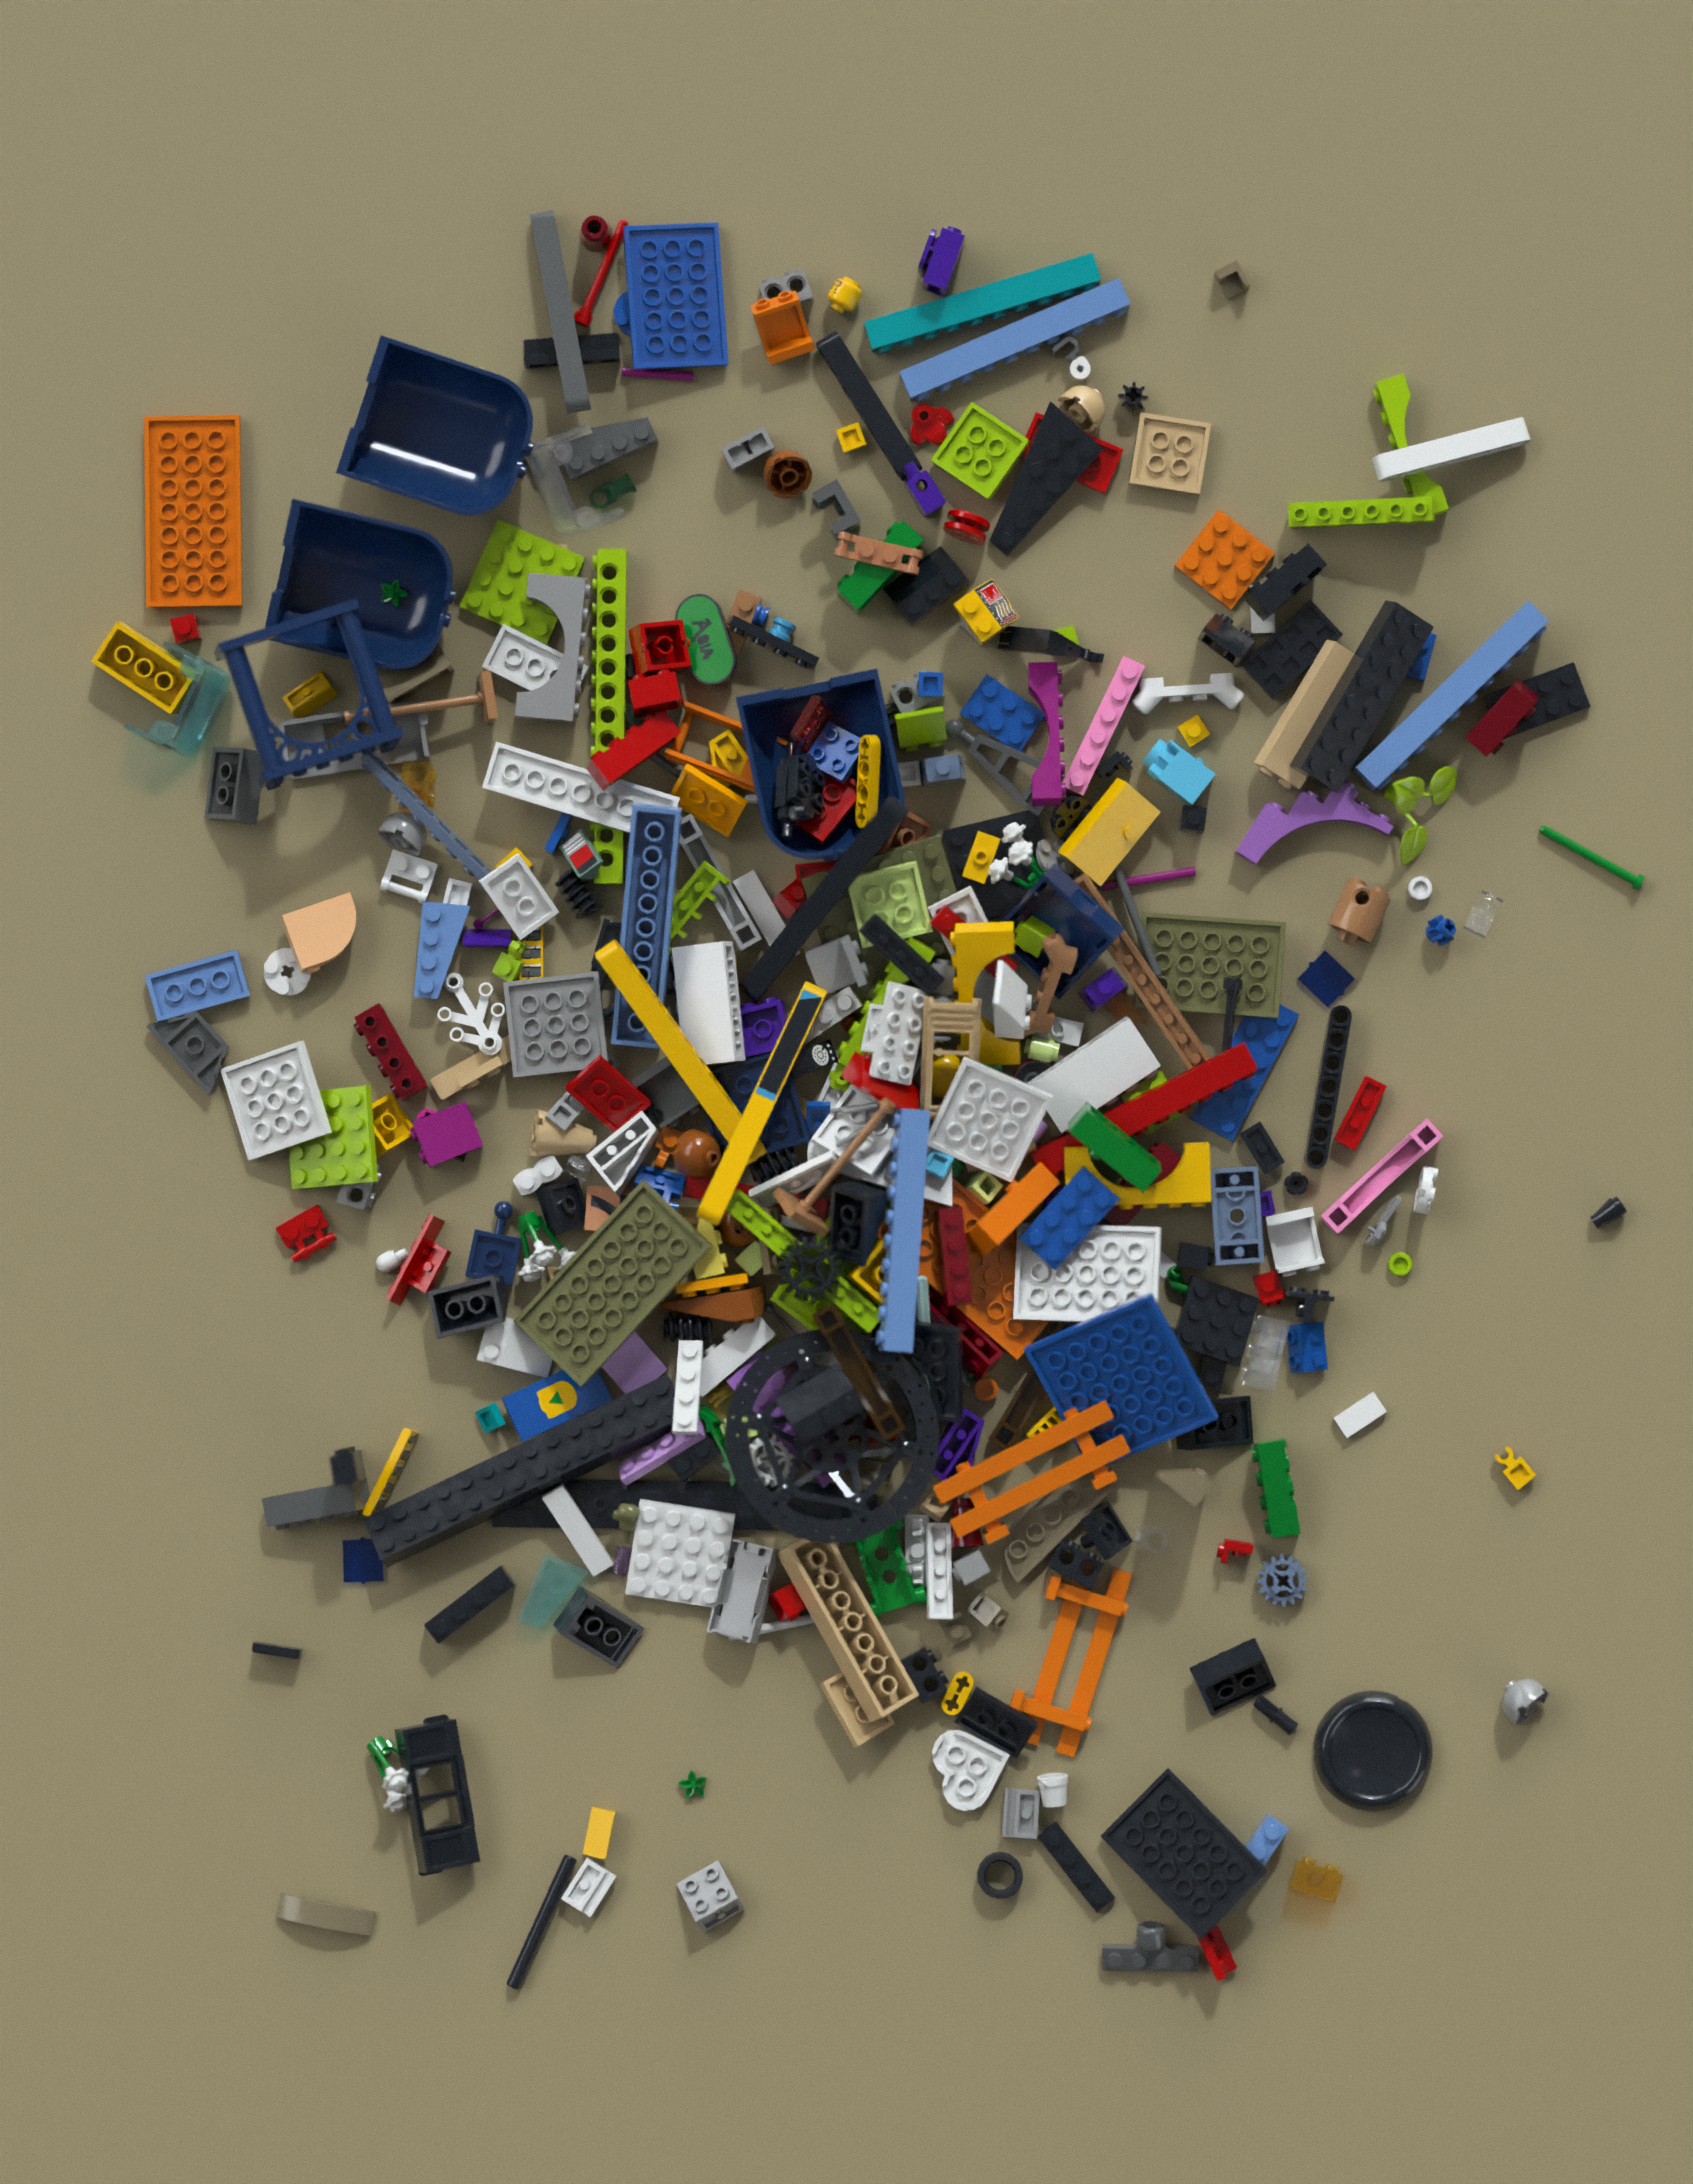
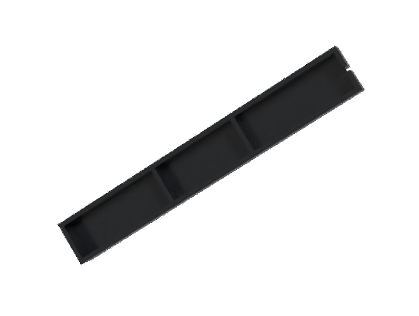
M666 1374L363 1518L380 1560L388 1568L670 1433L673 1430L675 1386L669 1375Z

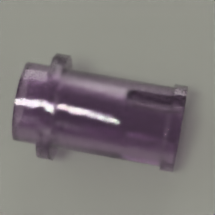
M617 1545L614 1566H611V1569H613L612 1574L626 1576L627 1572H629L628 1564L632 1548Z

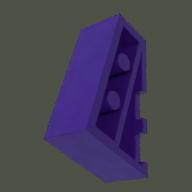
M964 1407L963 1420L960 1422L949 1421L939 1436L938 1457L933 1474L943 1481L958 1474L956 1466L968 1461L970 1466H973L972 1462L978 1447L984 1420Z

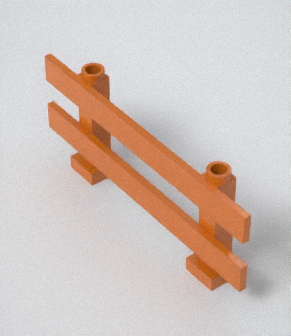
M1106 1400L1080 1413L1076 1407L1071 1408L1063 1413L1066 1420L972 1467L968 1461L956 1466L958 1474L932 1486L941 1504L968 1492L975 1508L949 1520L957 1537L960 1538L985 1526L986 1530L982 1531L987 1543L990 1544L1010 1534L1004 1521L999 1523L998 1518L1091 1471L1094 1476L1090 1477V1480L1096 1490L1118 1480L1112 1468L1107 1469L1105 1464L1131 1452L1123 1435L1121 1434L1096 1447L1088 1430L1114 1418ZM1075 1437L1083 1454L989 1501L987 1500L980 1486L981 1484Z
M1084 1562L1081 1565V1572L1084 1575L1090 1576L1093 1573L1094 1566L1092 1563ZM1114 1568L1105 1596L1089 1591L1086 1587L1071 1579L1069 1584L1061 1582V1576L1051 1574L1044 1597L1055 1600V1597L1058 1596L1064 1598L1032 1699L1024 1696L1025 1691L1015 1688L1010 1706L1014 1709L1027 1713L1028 1717L1039 1722L1027 1743L1038 1746L1045 1720L1047 1719L1064 1725L1056 1752L1074 1758L1082 1731L1088 1732L1092 1718L1087 1717L1118 1618L1119 1616L1125 1617L1128 1603H1125L1124 1599L1132 1577L1131 1573ZM1083 1604L1099 1609L1100 1613L1069 1710L1051 1705Z

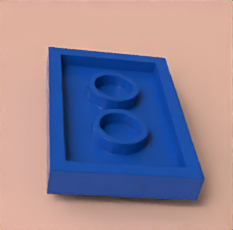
M987 674L959 713L1002 744L1019 751L1023 749L1044 718L1042 711Z

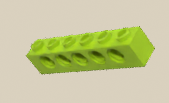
M1432 496L1288 503L1289 527L1291 529L1433 523L1435 522V501Z

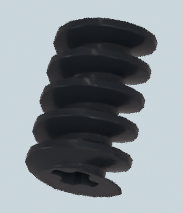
M571 868L559 877L555 886H564L560 894H569L565 902H574L570 910L573 912L579 910L575 918L578 920L584 919L599 911L604 905L596 907L599 897L591 899L590 896L594 893V889L587 891L585 889L589 881L581 882V879Z
M791 1146V1151L788 1148L782 1149V1154L774 1151L773 1158L768 1153L764 1154V1161L758 1158L755 1160V1164L751 1163L748 1166L754 1182L757 1181L760 1185L764 1183V1178L769 1181L773 1179V1175L777 1177L783 1171L787 1172L791 1168L800 1165Z
M668 1312L666 1319H664L663 1342L666 1341L669 1335L671 1342L674 1343L677 1336H679L680 1340H686L688 1336L690 1341H695L698 1337L699 1341H703V1343L707 1337L711 1344L712 1320L710 1317H705V1320L702 1321L700 1315H697L695 1320H692V1316L689 1313L685 1320H683L681 1313H678L676 1319H673L672 1313Z

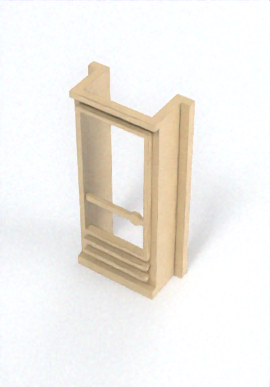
M924 997L920 1110L930 1111V1116H936L941 1107L931 1105L933 1054L937 1056L969 1055V1059L979 1063L982 999L972 998V1003L934 1002L933 997ZM934 1032L970 1033L969 1051L933 1050Z

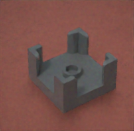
M837 479L812 493V500L817 509H821L835 501L833 506L838 515L844 516L831 524V533L836 541L839 540L837 539L839 532L851 533L861 527V520Z

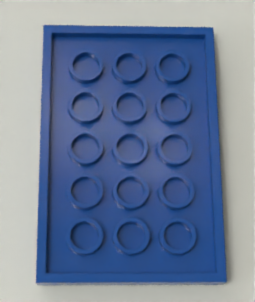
M718 222L624 226L623 241L633 370L728 366Z

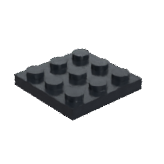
M1191 1276L1174 1335L1182 1349L1239 1367L1259 1298L1196 1276Z

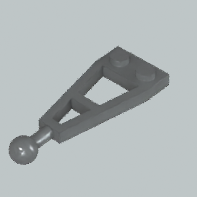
M957 719L949 720L945 725L946 734L951 738L959 737L969 744L970 748L968 751L1019 804L1035 815L1040 816L1046 806H1032L1031 785L1023 795L1001 773V770L1010 756L1036 768L1040 766L1042 760L982 734L974 737L964 730L961 721ZM981 744L1003 753L995 766L979 750ZM1061 775V783L1066 777L1065 775Z

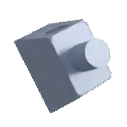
M959 754L925 758L919 762L921 786L966 781L964 759Z

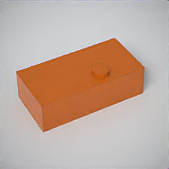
M1039 1162L1018 1181L1014 1180L1005 1188L1006 1193L965 1233L967 1242L983 1257L997 1247L1060 1182Z

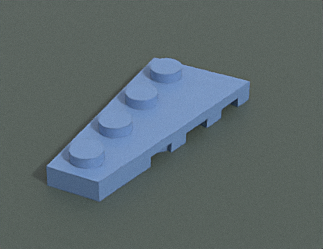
M423 901L414 997L439 999L471 906Z

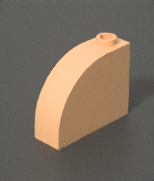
M350 892L282 915L281 922L300 973L306 971L307 974H311L321 970L320 966L334 960L347 947L356 925V910Z

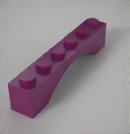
M1028 662V693L1043 712L1049 734L1046 754L1040 766L1032 775V806H1061V798H1066V783H1061V775H1065V760H1060V752H1064V738L1059 736V730L1064 729L1063 715H1059V707H1063V693H1058V684H1062V670H1057V662Z

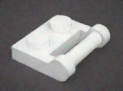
M393 849L379 890L383 892L388 890L418 900L419 904H423V901L427 902L439 865ZM395 875L424 885L423 889L418 891L391 882L392 876Z

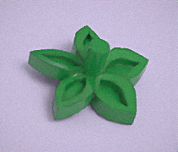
M399 579L395 580L392 584L381 583L382 590L385 592L381 601L388 602L392 600V603L399 607V597H405L408 594L407 591L399 589Z
M690 1770L688 1779L678 1782L681 1787L686 1789V1799L692 1797L694 1792L704 1796L701 1785L705 1783L707 1777L696 1779L695 1773Z

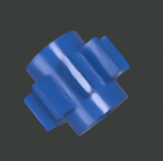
M1439 915L1427 922L1429 926L1426 928V935L1431 942H1438V945L1442 946L1454 940L1453 935L1456 932V928L1451 919H1444L1443 915Z

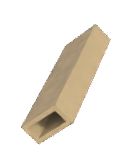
M1326 640L1254 761L1260 767L1259 771L1270 778L1272 775L1279 779L1277 783L1288 790L1291 787L1300 789L1307 778L1289 765L1354 653L1336 641Z

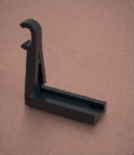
M1008 626L1003 631L1011 633L1001 632L999 642L1009 643V645L998 644V649L1003 651L1076 657L1093 663H1103L1104 654L1091 652V649H1085L1053 630Z

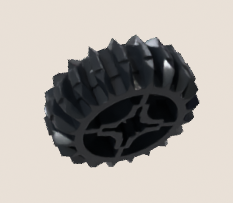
M805 1236L802 1239L803 1245H800L799 1241L795 1239L793 1241L795 1249L790 1245L785 1247L790 1254L787 1255L783 1252L780 1254V1257L786 1259V1261L777 1263V1266L784 1267V1271L777 1272V1275H785L786 1279L780 1281V1284L789 1283L790 1286L785 1290L787 1293L791 1292L792 1289L796 1290L793 1298L797 1299L799 1294L803 1293L802 1301L806 1302L808 1294H811V1299L814 1302L817 1301L816 1293H819L820 1297L824 1299L826 1294L823 1290L826 1289L829 1293H833L834 1290L830 1284L839 1285V1281L833 1278L834 1276H842V1272L835 1271V1267H841L842 1262L834 1263L833 1259L838 1258L840 1255L835 1253L831 1256L829 1252L833 1250V1245H830L827 1249L823 1248L826 1240L823 1239L820 1245H817V1237H812L811 1244H808V1238ZM813 1249L819 1251L820 1254L815 1259L808 1260L799 1251ZM792 1258L800 1266V1273L794 1280L790 1273ZM825 1258L829 1264L827 1280L819 1272V1266ZM818 1260V1263L815 1265L816 1268L813 1269L816 1270L815 1274L809 1273L801 1278L806 1269L803 1268L804 1263L810 1265ZM806 1278H812L821 1286L816 1289H805L800 1287L799 1284Z

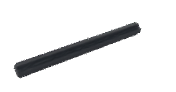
M565 1854L507 1980V1985L513 1989L518 1990L577 1862V1859Z

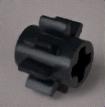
M1134 381L1132 387L1128 388L1126 385H1123L1122 388L1125 394H1118V398L1124 400L1121 408L1128 406L1131 413L1137 406L1142 410L1143 404L1141 400L1146 401L1148 399V396L1142 395L1145 387L1143 386L1139 389ZM1131 392H1135V396L1139 398H1136L1135 402H1131V399L1126 396H1130Z

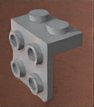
M849 934L806 950L805 956L816 985L827 990V994L856 982L858 987L868 984L865 977L869 976V972L865 962H859L857 957L858 954H861L856 940L851 941Z

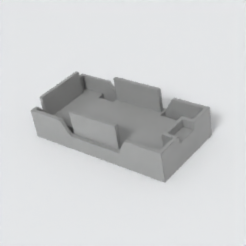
M731 1538L730 1550L727 1551L724 1558L727 1568L721 1571L714 1599L717 1604L712 1608L707 1632L757 1644L778 1560L776 1553L780 1552V1550Z

